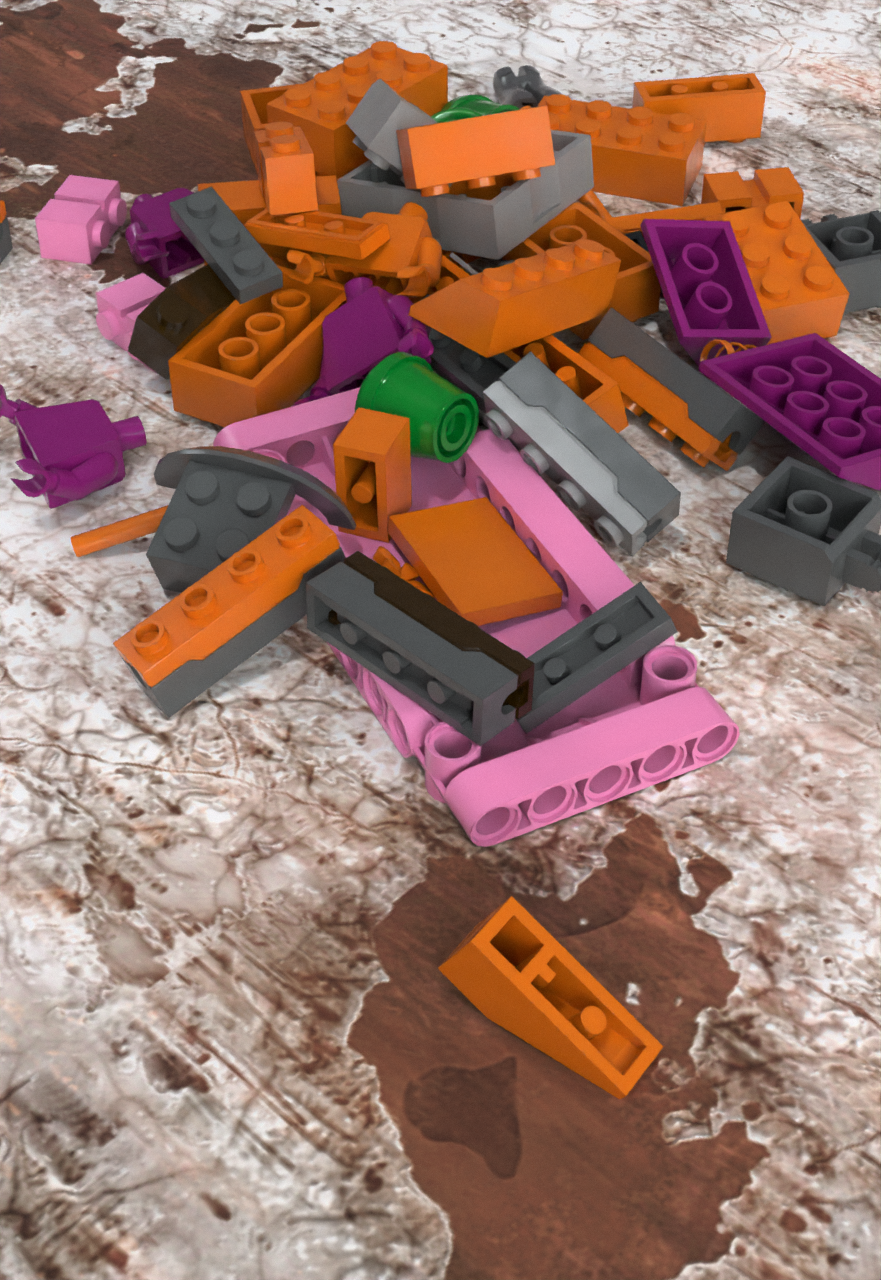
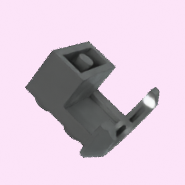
M199 446L168 453L159 460L154 472L156 485L176 490L146 556L162 588L182 593L230 558L234 553L241 550L282 518L286 517L296 494L317 508L326 517L330 525L355 530L357 525L342 499L330 487L310 473L276 458L248 450L222 446Z

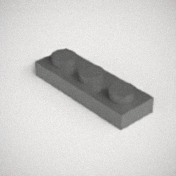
M212 186L169 203L173 221L240 305L283 287L282 271Z
M641 582L527 658L535 663L532 710L521 718L516 719L526 734L678 632L671 617Z

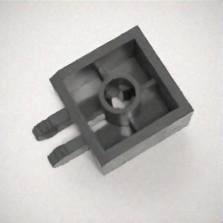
M876 210L843 218H837L835 214L825 215L821 218V222L812 223V220L809 219L801 220L850 293L843 315L873 307L881 308V212Z
M787 456L732 512L726 563L822 606H825L845 583L859 589L864 588L866 592H879L881 590V535H879L881 499L875 491Z

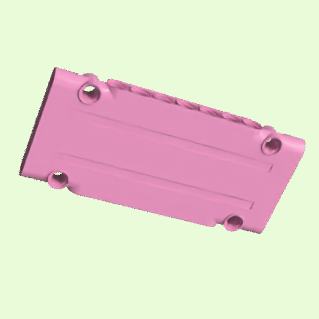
M360 387L232 423L224 427L217 434L213 446L248 450L276 458L310 473L336 493L333 444L355 413V404ZM477 426L475 436L469 448L454 462L444 463L436 460L411 457L412 506L408 512L487 497L563 591L561 607L478 626L511 649L520 652L526 658L635 586L536 470L524 462L520 452L508 438L501 440L491 429L482 431ZM297 494L295 495L288 514L299 506L304 505L335 532L340 543L339 546L342 548L346 558L359 551L373 560V555L377 548L382 546L399 561L400 567L406 562L411 565L392 538L387 543L339 532L338 526L330 525L326 517L317 508ZM420 576L415 579L427 587ZM673 635L526 734L515 719L514 723L482 746L467 738L328 643L400 754L405 758L415 756L425 770L427 792L435 800L448 805L470 840L477 846L488 847L711 764L729 753L737 743L740 735L739 727L705 688L699 687L696 684L697 661L688 650L675 645Z

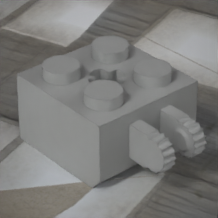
M382 79L377 80L371 85L346 122L356 134L353 143L364 151V155L383 170L387 171L390 168L401 177L400 180L403 183L404 177L396 130L438 123L420 108L398 95Z

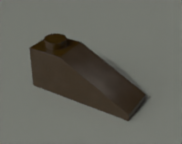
M207 264L168 286L137 316L128 352L168 380L170 378L168 360L236 298Z

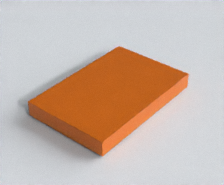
M487 497L389 516L387 532L439 603L467 621L481 626L561 607L563 596L561 588Z

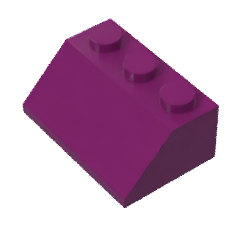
M643 219L640 226L679 343L698 367L700 366V355L704 346L714 339L726 340L729 343L737 342L742 345H755L756 347L767 345L772 337L730 221ZM715 345L709 351L707 360L715 358V355L723 345ZM732 346L735 351L739 348L738 346ZM726 349L718 357L727 355Z

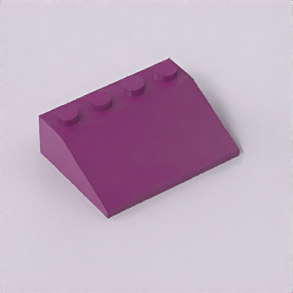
M816 333L700 361L699 371L836 476L881 491V378Z

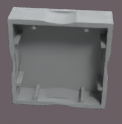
M551 130L555 165L540 167L541 177L519 180L511 186L502 187V193L491 201L467 197L466 194H441L421 197L420 189H405V184L400 180L401 177L390 168L385 171L371 160H368L337 180L342 215L362 218L369 212L398 214L405 203H417L426 210L428 214L427 222L432 236L439 242L442 250L499 260L594 187L591 135Z

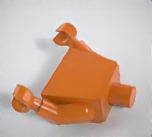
M413 202L405 203L398 214L369 212L362 217L388 223L390 239L363 260L317 252L309 255L294 249L287 253L288 262L297 264L296 269L288 275L291 280L310 284L314 276H329L332 281L346 284L354 278L366 277L372 280L374 287L378 286L392 295L407 296L413 304L426 296L429 288L438 285L441 275L442 247L432 236L427 222L428 214L426 210Z

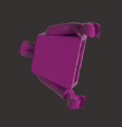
M177 188L156 197L147 193L141 194L135 199L130 209L131 224L126 229L125 238L132 258L137 264L144 265L149 263L163 279L204 263V258L171 218L169 203L194 193L186 188Z
M366 277L349 280L344 286L347 303L328 314L322 323L324 346L320 378L311 389L310 396L296 401L293 406L361 387L369 372L384 358L396 352L413 354L431 364L430 355L434 353V347L429 340L431 328L409 316L410 306L413 305L410 299L403 295H392L378 286L374 287L372 280Z
M0 384V417L9 418V423L16 426L21 454L24 458L15 463L23 472L33 475V478L29 480L11 478V480L28 497L34 498L43 495L50 509L74 500H81L93 492L121 482L126 476L123 452L147 444L144 427L138 416L111 422L100 402L93 399L39 408L20 399L16 401L7 399L6 391Z

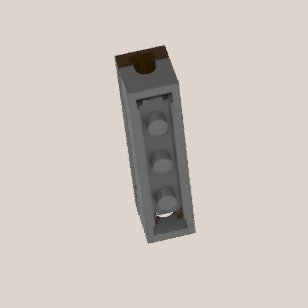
M355 552L345 558L344 562L340 561L306 582L307 629L479 746H482L515 722V719L521 718L532 710L535 663L361 552Z

